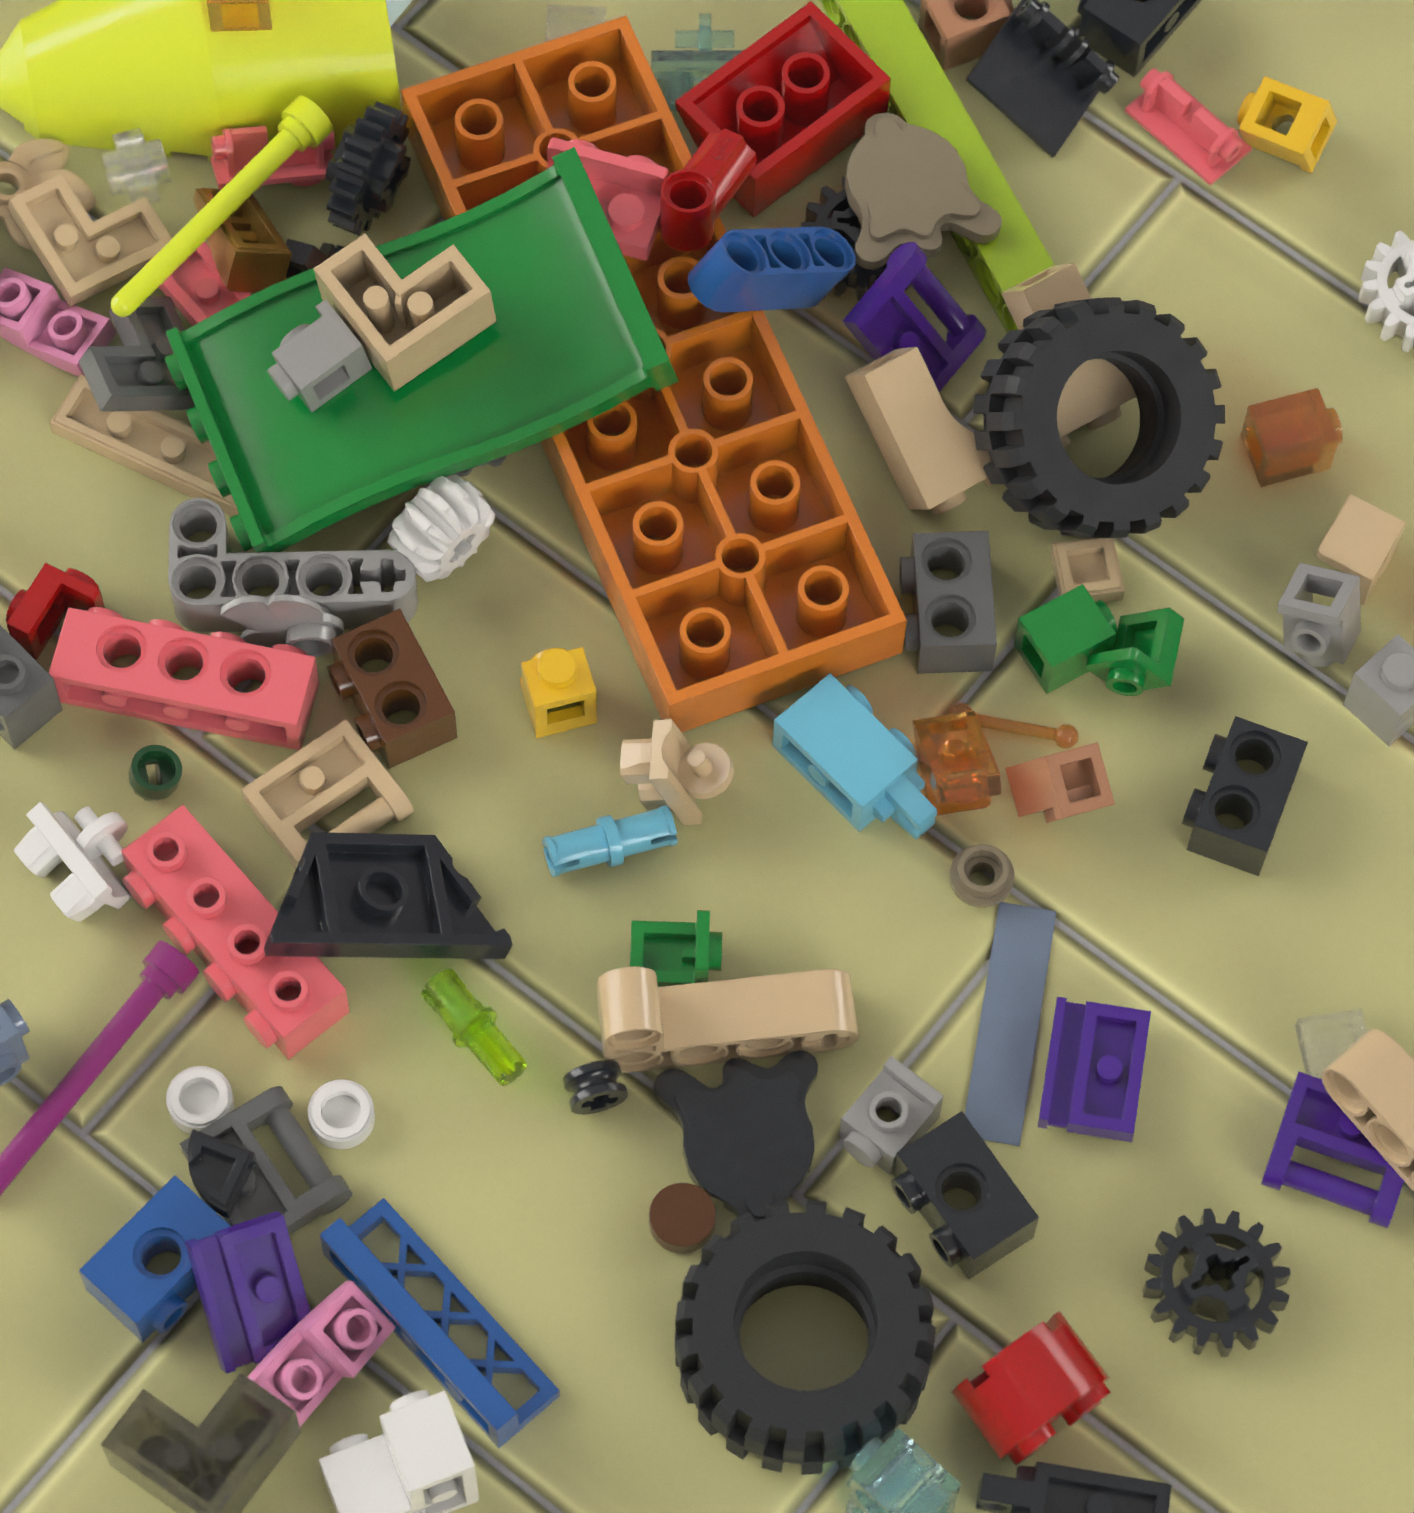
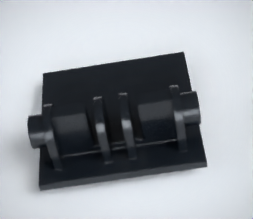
M1020 0L965 80L1047 154L1054 157L1098 92L1106 94L1117 83L1119 75L1113 71L1115 64L1111 60L1104 61L1088 46L1089 40L1085 36L1079 38L1075 34L1076 28L1073 25L1066 26L1049 11L1050 5L1046 1Z

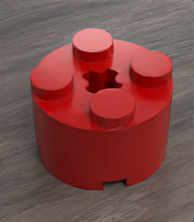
M1060 1311L1055 1313L1046 1324L1042 1321L982 1365V1368L985 1370L970 1382L966 1378L951 1392L997 1456L1002 1459L1008 1455L1015 1466L1038 1451L1057 1433L1051 1423L1062 1416L1070 1427L1111 1394L1105 1385V1382L1110 1377Z

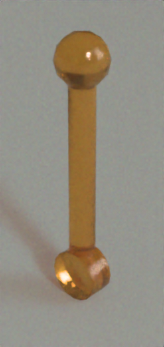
M964 703L954 704L948 711V723L957 731H964L973 725L1053 740L1063 749L1072 748L1079 740L1078 731L1070 724H1063L1058 728L977 714L973 713L971 707Z

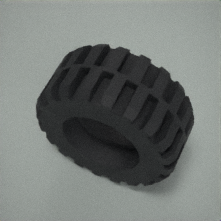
M1106 297L1068 301L1055 304L1053 309L1038 310L1023 319L1024 329L1010 330L998 343V348L1004 355L1001 359L987 360L980 376L983 380L989 382L986 394L975 395L973 413L983 414L984 430L975 431L974 437L976 449L988 450L992 462L985 464L983 469L990 483L1005 484L1007 490L1003 493L1002 500L1014 512H1029L1028 518L1030 523L1044 530H1059L1061 535L1089 538H1126L1129 533L1144 534L1160 528L1161 518H1176L1189 507V500L1185 496L1186 493L1202 492L1211 478L1210 473L1203 470L1207 460L1219 459L1223 445L1221 440L1214 439L1216 424H1225V405H1215L1213 390L1222 387L1217 370L1204 368L1201 360L1207 356L1208 352L1197 337H1181L1185 330L1184 323L1170 313L1156 315L1155 306L1140 300L1122 301L1120 297ZM1092 359H1104L1117 367L1125 375L1136 394L1140 412L1138 437L1131 454L1120 468L1108 477L1103 478L1086 475L1071 461L1061 443L1057 426L1059 399L1066 382L1081 364Z
M807 1200L806 1211L789 1213L787 1201L767 1205L766 1218L755 1221L753 1216L747 1212L731 1221L730 1234L726 1238L715 1234L702 1248L701 1262L699 1265L690 1266L683 1281L681 1301L677 1302L675 1361L676 1366L680 1370V1386L687 1404L696 1405L698 1408V1421L710 1436L720 1432L727 1438L726 1450L742 1460L747 1456L748 1452L763 1457L762 1468L780 1473L782 1472L783 1462L801 1464V1475L822 1474L823 1463L836 1460L839 1467L844 1469L860 1463L862 1452L869 1447L878 1452L893 1440L897 1426L899 1424L906 1425L917 1409L919 1396L925 1390L935 1346L936 1327L932 1325L934 1304L930 1288L921 1287L919 1283L922 1270L913 1255L907 1253L900 1256L896 1251L898 1238L883 1225L878 1227L874 1233L864 1228L865 1214L846 1207L842 1218L825 1214L827 1202ZM808 1285L831 1291L850 1303L866 1324L868 1349L864 1361L858 1371L851 1377L829 1388L801 1391L777 1385L758 1373L743 1354L740 1342V1328L743 1317L749 1307L764 1295L788 1286Z

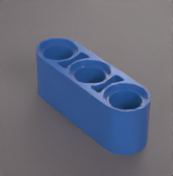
M826 227L734 229L727 231L688 274V284L698 301L705 307L717 312L811 308L817 306L852 270L855 265V254L844 237Z

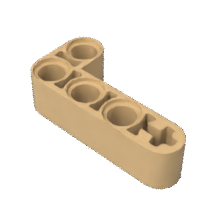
M624 967L608 971L599 976L597 980L598 1011L604 1060L618 1062L621 1073L723 1063L731 1058L751 1060L786 1056L788 1053L797 1050L809 1053L824 1052L850 1046L859 1039L851 977L848 972L843 970L821 969L658 987L657 975L654 970L645 967Z

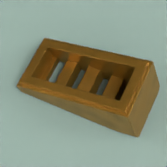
M195 189L193 201L197 212L204 208L222 189ZM252 194L207 239L218 273L226 288L232 292L257 293L285 280L292 256L289 248Z

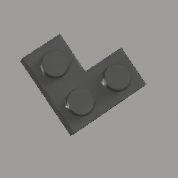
M148 297L127 317H119L110 309L109 314L124 346H89L79 360V364L100 411L187 410L194 407L195 404L189 389L186 388L182 391L178 389L165 361L166 356L174 353L165 332L174 327H177L179 331H185L171 297Z

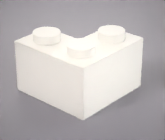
M421 1390L400 1397L390 1405V1412L380 1415L382 1435L371 1439L368 1438L367 1434L347 1437L329 1448L330 1455L319 1459L323 1478L337 1513H450L479 1501L475 1465L445 1390L431 1396L427 1390Z

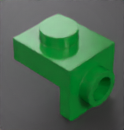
M1170 607L1120 616L1113 650L1089 654L1086 669L1103 680L1109 690L1120 695L1137 696L1142 694L1143 690L1171 686L1184 618Z
M697 910V922L631 920L630 967H645L654 970L657 975L658 987L708 982V971H721L722 932L710 931V910Z

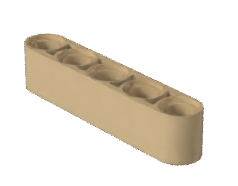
M1370 1029L1324 1069L1321 1074L1322 1083L1333 1101L1414 1192V1061L1391 1036L1383 1031Z

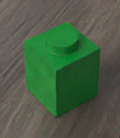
M1082 584L1019 617L1013 645L1045 693L1048 694L1089 672L1086 669L1089 654L1113 650L1117 634V624L1108 606L1102 600L1094 601Z

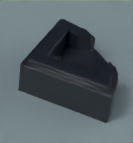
M193 1129L187 1149L188 1166L193 1185L201 1199L219 1215L229 1219L256 1161L255 1154L252 1151Z

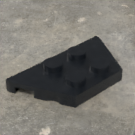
M312 832L304 847L265 943L264 953L265 956L505 959L513 945L507 931L503 928L496 932L479 910L477 905L482 897L470 881L456 871L453 866V858L436 835Z

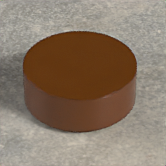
M675 1183L663 1188L654 1197L649 1210V1227L656 1242L666 1250L674 1253L694 1252L702 1248L713 1235L716 1220L715 1206L711 1197L702 1188L690 1183Z

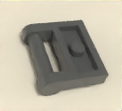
M275 1086L264 1091L199 1131L252 1151L255 1154L256 1161L229 1219L225 1218L230 1226L278 1211L284 1215L288 1233L291 1234L316 1217L337 1210L353 1194L341 1175L333 1176L290 1111L293 1107V1102L282 1086ZM268 1125L309 1186L310 1190L296 1199L251 1132L259 1126ZM189 1138L179 1143L187 1161Z

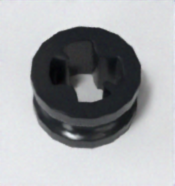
M601 1060L587 1063L574 1068L563 1077L565 1089L574 1093V1096L569 1100L573 1113L581 1115L594 1114L606 1111L625 1101L628 1097L626 1086L616 1081L621 1075V1068L618 1062L614 1060Z

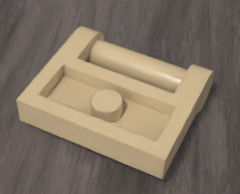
M346 719L241 789L243 800L287 855L295 870L307 843L300 833L367 787H370L377 796V799L329 832L373 833L389 821L393 820L395 823H399L414 812L406 794Z

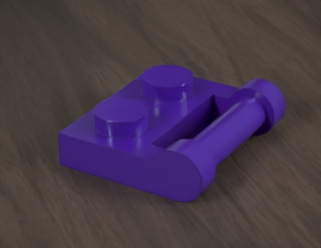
M913 241L907 242L890 255L887 260L886 270L842 322L874 361L898 348L918 347L940 392L982 342L987 331L975 315L966 314L927 267V256L917 243ZM909 284L948 330L946 341L943 340L904 292Z
M1299 1071L1268 1159L1261 1185L1278 1191L1284 1185L1370 1215L1368 1222L1388 1228L1404 1180L1333 1101L1326 1091L1322 1079ZM1295 1145L1383 1175L1379 1189L1376 1190L1292 1161L1291 1157Z

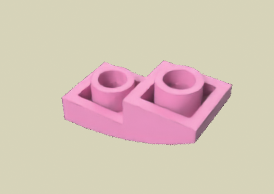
M5 267L0 274V337L59 369L78 377L80 374L84 375L79 360L89 346H108L117 333L110 318L76 305L69 307L65 301L60 299L53 285Z
M345 1281L310 1311L246 1377L244 1382L288 1428H300L342 1377H355L396 1327L353 1281Z

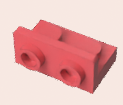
M551 138L547 148V169L554 164L553 156L575 147L622 254L647 261L659 229L660 191L664 179L669 176L668 169L659 166L656 162L644 156L631 155L625 157L599 150L598 147L584 140L574 139L565 141Z

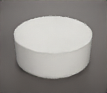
M195 1066L183 1070L175 1076L167 1090L166 1102L172 1121L180 1130L190 1135L193 1129L200 1131L234 1110V1097L230 1083L221 1072L211 1067Z
M339 1079L325 1083L314 1092L308 1105V1118L314 1136L322 1144L334 1149H349L361 1144L370 1135L375 1123V1111L372 1098L363 1086L354 1081Z

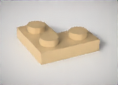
M62 173L8 200L9 213L69 307L136 275L172 239L146 196L93 222Z

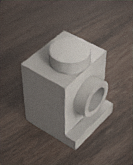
M326 299L316 306L320 315L319 319L311 325L302 324L297 326L283 338L280 347L272 352L276 364L267 370L275 385L288 401L298 395L311 412L372 369L362 344Z
M1299 563L1278 602V613L1283 614L1284 650L1302 654V658L1306 663L1316 667L1328 666L1334 662L1344 664L1361 632L1360 576ZM1313 593L1335 599L1331 607L1313 603Z
M891 1056L883 1065V1070L841 1118L839 1136L844 1139V1148L864 1166L873 1168L877 1164L891 1175L894 1169L896 1153L925 1135L939 1119L943 1095ZM884 1106L896 1115L898 1119L893 1122L882 1121L877 1116L876 1111Z

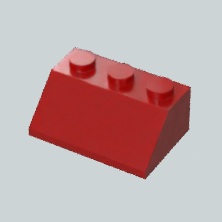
M810 1L675 100V108L697 148L701 146L710 132L718 133L726 128L743 136L746 144L756 152V165L733 196L754 218L862 137L865 124L870 117L879 113H888L891 78Z

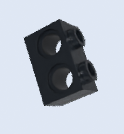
M1235 716L1228 736L1224 737L1215 734L1209 748L1203 770L1213 773L1207 792L1194 788L1182 824L1193 829L1186 850L1259 876L1308 742ZM1246 759L1256 761L1263 766L1265 772L1260 774L1245 772L1239 767L1237 762ZM1221 814L1235 815L1244 822L1245 827L1240 829L1227 828L1217 820L1216 816Z

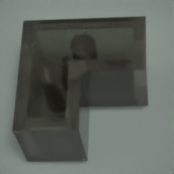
M240 1372L199 1427L143 1389L103 1440L101 1446L111 1467L176 1513H241L300 1435L301 1430L294 1409Z

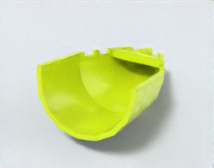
M58 0L21 19L0 50V108L23 123L25 131L35 138L58 140L67 145L116 151L117 145L152 149L154 156L171 158L173 152L208 156V161L211 162L210 157L213 156L212 136L223 135V129L266 126L269 143L278 134L277 126L283 121L281 113L300 95L313 101L330 119L334 128L335 148L339 147L343 131L347 126L355 125L358 117L364 118L368 105L374 106L376 101L402 111L386 0Z

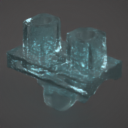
M699 13L698 30H675V48H698V50H652L651 70L670 111H677L675 100L693 88V81H703L743 51L711 50V48H734L735 45L734 30H711V13Z

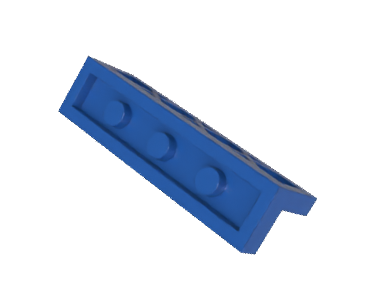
M384 1198L349 1227L339 1218L320 1234L324 1256L347 1281H353L396 1327L393 1332L498 1448L502 1447L560 1396V1390ZM382 1222L400 1240L398 1263L380 1262L361 1241ZM408 1250L421 1264H407ZM406 1276L435 1278L444 1288L442 1311L424 1310L406 1291ZM451 1298L465 1312H451ZM449 1325L479 1326L488 1336L486 1360L468 1359L449 1338ZM495 1346L510 1361L495 1360ZM493 1374H522L538 1392L515 1411L494 1388Z

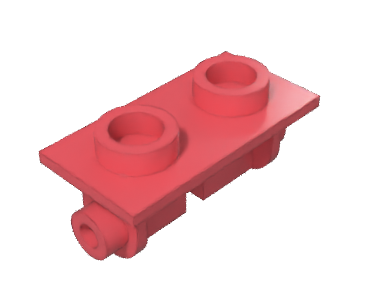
M1156 68L1150 70L1140 83V87L1145 92L1125 108V112L1211 186L1251 152L1252 147L1238 136V131L1235 128L1226 126L1174 81V76L1169 71L1161 73Z
M266 126L223 129V135L211 137L213 156L210 157V161L219 189H223L268 144ZM334 130L317 148L308 147L304 152L296 150L262 185L290 183L296 186H312L324 180L328 163L333 158L331 150L335 149Z

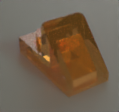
M975 711L912 720L921 776L925 782V797L937 809V815L983 809L990 806L991 796L1001 794L1000 771Z

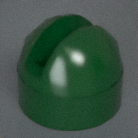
M145 746L132 759L129 769L130 785L135 794L144 800L159 801L168 798L179 785L182 775V763L177 754L165 746ZM155 764L157 785L149 783L146 765Z

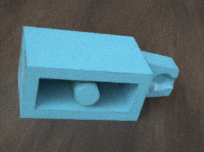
M829 673L774 719L772 746L858 832L875 818L883 823L891 817L917 840L935 824L937 809L920 792L925 787V782L917 773L918 759L916 758L917 753L913 744L898 729L891 728L888 730L873 715V709L869 701L856 687L852 685L844 687Z

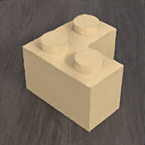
M363 234L313 268L322 300L326 299L359 340L368 359L394 392L496 322L491 291L454 244L402 280L366 234Z

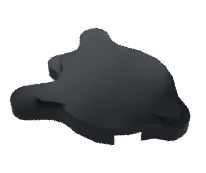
M802 1050L790 1052L770 1068L757 1066L741 1058H731L723 1066V1083L717 1088L707 1087L678 1068L666 1069L655 1080L654 1094L657 1100L675 1116L683 1130V1156L690 1178L696 1186L703 1188L710 1196L723 1202V1207L735 1214L737 1218L747 1212L753 1216L755 1221L766 1218L767 1205L784 1201L788 1202L793 1195V1191L803 1182L806 1174L810 1172L815 1147L813 1126L806 1112L805 1101L807 1093L817 1078L818 1063L809 1052Z

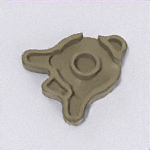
M879 113L867 120L864 136L851 153L845 175V192L848 202L858 217L861 226L860 235L854 249L855 261L859 266L870 270L878 269L887 263L890 255L898 247L912 241L917 243L927 258L935 257L941 250L942 231H952L981 244L989 243L996 239L1002 225L1001 216L996 210L974 195L969 186L966 168L960 155L945 138L933 131L908 124L899 116L891 113Z

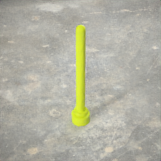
M298 96L281 113L283 121L277 126L279 133L112 298L111 309L114 314L119 317L131 315L296 150L304 152L308 147L317 148L334 130L330 119L323 110L307 97Z

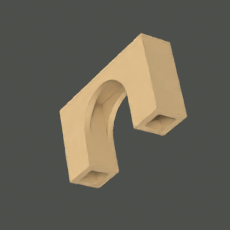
M1075 263L1053 265L1001 293L1018 330L1024 329L1023 319L1038 310L1053 309L1055 304L1091 299ZM918 347L895 349L845 376L908 509H931L933 515H938L966 501L967 497L964 490L983 481L986 487L995 485L990 483L983 469L985 464L992 462L988 450H977L974 432L962 426L948 411ZM1104 359L1088 360L1081 364L1066 382L1057 409V426L1063 447L1071 443L1067 434L1084 425H1087L1089 430H1094L1109 424L1122 415L1119 406L1136 397L1128 379L1110 362Z

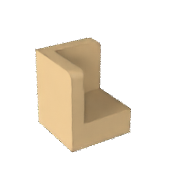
M1350 494L1320 544L1317 558L1344 573L1360 576V604L1364 606L1394 555L1406 522Z

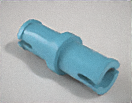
M663 805L658 809L614 820L611 815L599 817L594 826L552 837L546 836L543 837L542 843L545 847L543 850L552 877H558L566 872L604 862L609 867L622 865L624 857L668 845L674 846L677 845L678 840L675 835L677 831L671 811L667 805Z

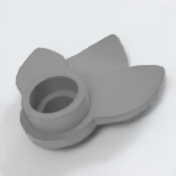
M275 594L269 599L259 595L242 596L228 601L220 609V616L231 619L247 628L239 637L249 644L269 648L275 644H288L302 649L309 656L319 657L333 653L331 639L343 634V621L340 618L332 615L328 608L297 595Z

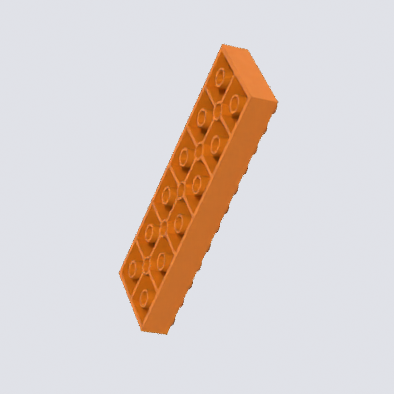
M626 15L401 90L402 109L404 114L409 117L406 127L410 128L408 138L444 221L483 204L545 171L548 166L547 148L551 138L565 141L574 139L584 140L592 143L599 150L625 157L631 155L644 156L653 160L659 166L667 168L669 175L682 170L692 158ZM720 216L715 220L714 235L704 248L684 252L673 249L664 243L658 229L647 261L623 255L679 382L659 391H656L654 387L648 388L606 412L562 433L540 441L661 720L672 719L681 732L818 684L829 673L837 677L903 653L907 623L906 617L764 311H713L698 301L690 290L688 284L689 272L727 232Z

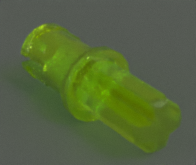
M449 968L437 973L425 984L424 987L426 989L421 991V997L447 1024V1027L453 1033L452 1042L456 1047L463 1048L468 1046L499 1085H509L524 1073L527 1068V1062L495 1025L497 1019L496 1011L491 1007H484L469 991L454 969Z

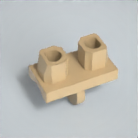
M672 719L653 720L652 738L622 741L620 776L627 785L638 784L640 802L646 810H654L660 806L667 805L683 825L702 824V812L696 804V798L709 799L716 797L724 792L732 782L734 767L726 751L717 744L702 743L692 747Z

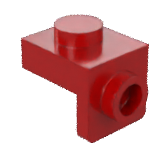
M45 563L29 589H21L12 599L6 613V624L9 634L37 660L66 615L68 607L88 611L92 607L105 608L98 584L90 576L77 569L68 568L64 572Z

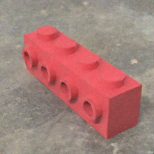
M181 805L121 851L127 870V875L122 878V881L129 893L144 909L153 904L167 920L162 924V927L172 943L184 955L194 951L207 966L202 972L209 985L222 1000L227 1002L234 997L248 1014L243 1020L249 1031L264 1048L268 1049L275 1044L289 1060L350 1012L346 989L318 957L265 956L264 946L278 914L277 910L184 805Z

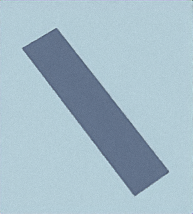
M1005 902L999 903L965 1109V1116L983 1140L1020 1146L1057 911Z

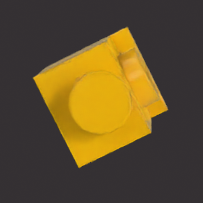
M1264 76L1256 93L1251 91L1247 94L1237 117V124L1240 125L1239 131L1243 140L1248 145L1299 165L1302 170L1311 174L1337 123V118L1328 100ZM1293 122L1287 135L1276 131L1281 123Z
M583 647L568 651L564 648H550L537 653L531 660L521 662L522 677L519 678L520 686L536 739L597 723V691ZM578 702V706L547 713V709Z

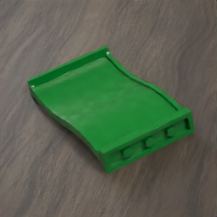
M575 147L553 156L554 164L550 168L483 204L421 231L376 246L402 280L454 244L491 291L496 316L495 323L395 392L369 360L372 366L370 371L311 412L298 395L288 401L269 376L267 370L276 364L272 352L280 347L283 338L297 326L302 324L311 325L320 318L316 306L323 300L313 268L240 300L185 331H179L177 327H174L165 332L174 352L165 357L167 367L180 391L186 388L189 389L195 406L186 410L188 419L200 443L204 444L210 441L217 460L208 463V467L222 497L232 495L239 514L230 517V522L245 552L253 548L257 553L282 552L325 527L405 491L433 482L435 478L446 477L473 468L555 436L606 412L648 388L654 387L656 391H659L679 382Z

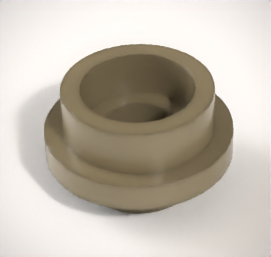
M979 844L967 847L952 862L950 869L952 890L960 900L968 905L980 908L995 906L1002 902L1012 890L1014 883L1013 865L1008 856L994 846ZM976 871H985L991 875L993 882L987 886H979L972 882L970 875Z

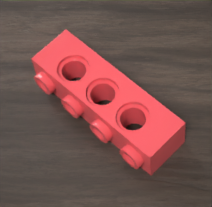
M68 607L49 670V674L54 678L61 703L294 750L302 749L320 684L316 657L307 655L305 651L288 644H275L269 648L249 644L241 637L227 632H213L210 636L189 632L176 623L162 619H154L149 623L124 619L119 613L102 607H92L88 611ZM123 655L139 657L129 667L118 668L111 665L115 659ZM185 667H194L201 670L197 676L189 680H178L172 677L175 672ZM248 679L258 680L263 683L258 689L248 693L234 690L238 683Z

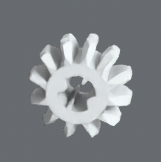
M457 474L447 477L441 476L435 478L429 487L420 488L417 496L410 502L405 503L406 508L402 514L393 520V529L389 534L387 542L393 548V551L400 552L408 557L414 565L415 574H418L426 582L436 579L441 580L447 578L455 568L463 567L465 561L472 554L478 553L477 547L483 540L489 537V527L493 524L495 513L491 510L487 500L482 497L483 494L469 481L465 482Z

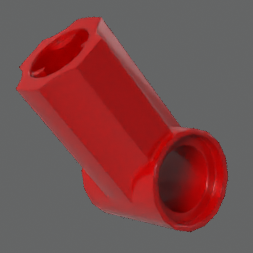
M726 128L722 132H710L682 170L671 173L664 179L660 191L659 230L665 244L673 249L684 252L704 248L711 241L714 235L715 220L756 165V152L746 144L743 136Z

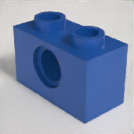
M174 1176L79 1269V1273L86 1290L139 1340L144 1342L155 1330L160 1334L169 1330L186 1311L188 1304L185 1300L198 1288L185 1241L191 1239L198 1240L213 1235L215 1231L230 1227V1225L177 1176ZM172 1252L181 1257L179 1265L170 1273L157 1275L147 1270L148 1263L157 1254Z

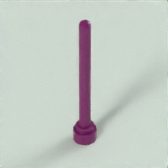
M162 940L157 942L142 961L145 968L139 975L142 979L141 984L0 1154V1196L161 999L170 1000L176 992L183 994L200 972L193 962L175 947Z

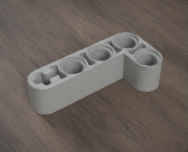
M205 498L188 499L179 504L171 515L169 523L168 581L176 618L184 627L191 631L241 632L246 630L247 628L243 625L220 616V609L228 601L242 596H249L251 591L262 586L276 589L273 594L266 597L268 599L275 594L297 595L328 608L332 615L337 616L343 621V629H355L398 609H401L406 621L409 622L417 612L418 592L414 565L407 556L400 552L391 550L231 553L225 514L215 502ZM204 531L214 534L210 539L203 542L188 540L190 536L197 532ZM323 585H333L339 588L336 593L325 597L312 593L316 588ZM354 586H361V594L354 593ZM393 586L394 591L384 592V587ZM204 587L213 590L205 598L192 599L187 597V594L196 588Z

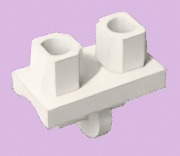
M39 802L26 814L35 826L16 846L14 852L34 875L45 878L62 861L72 871V874L50 893L51 899L65 916L81 922L104 904L120 909L132 898L127 888L101 857V855H104L112 866H116L124 861L121 852L123 848L118 842L126 833L128 825L118 812L107 813L98 818L89 806L82 808L74 816V819L82 827V832L65 812L52 813L46 804Z

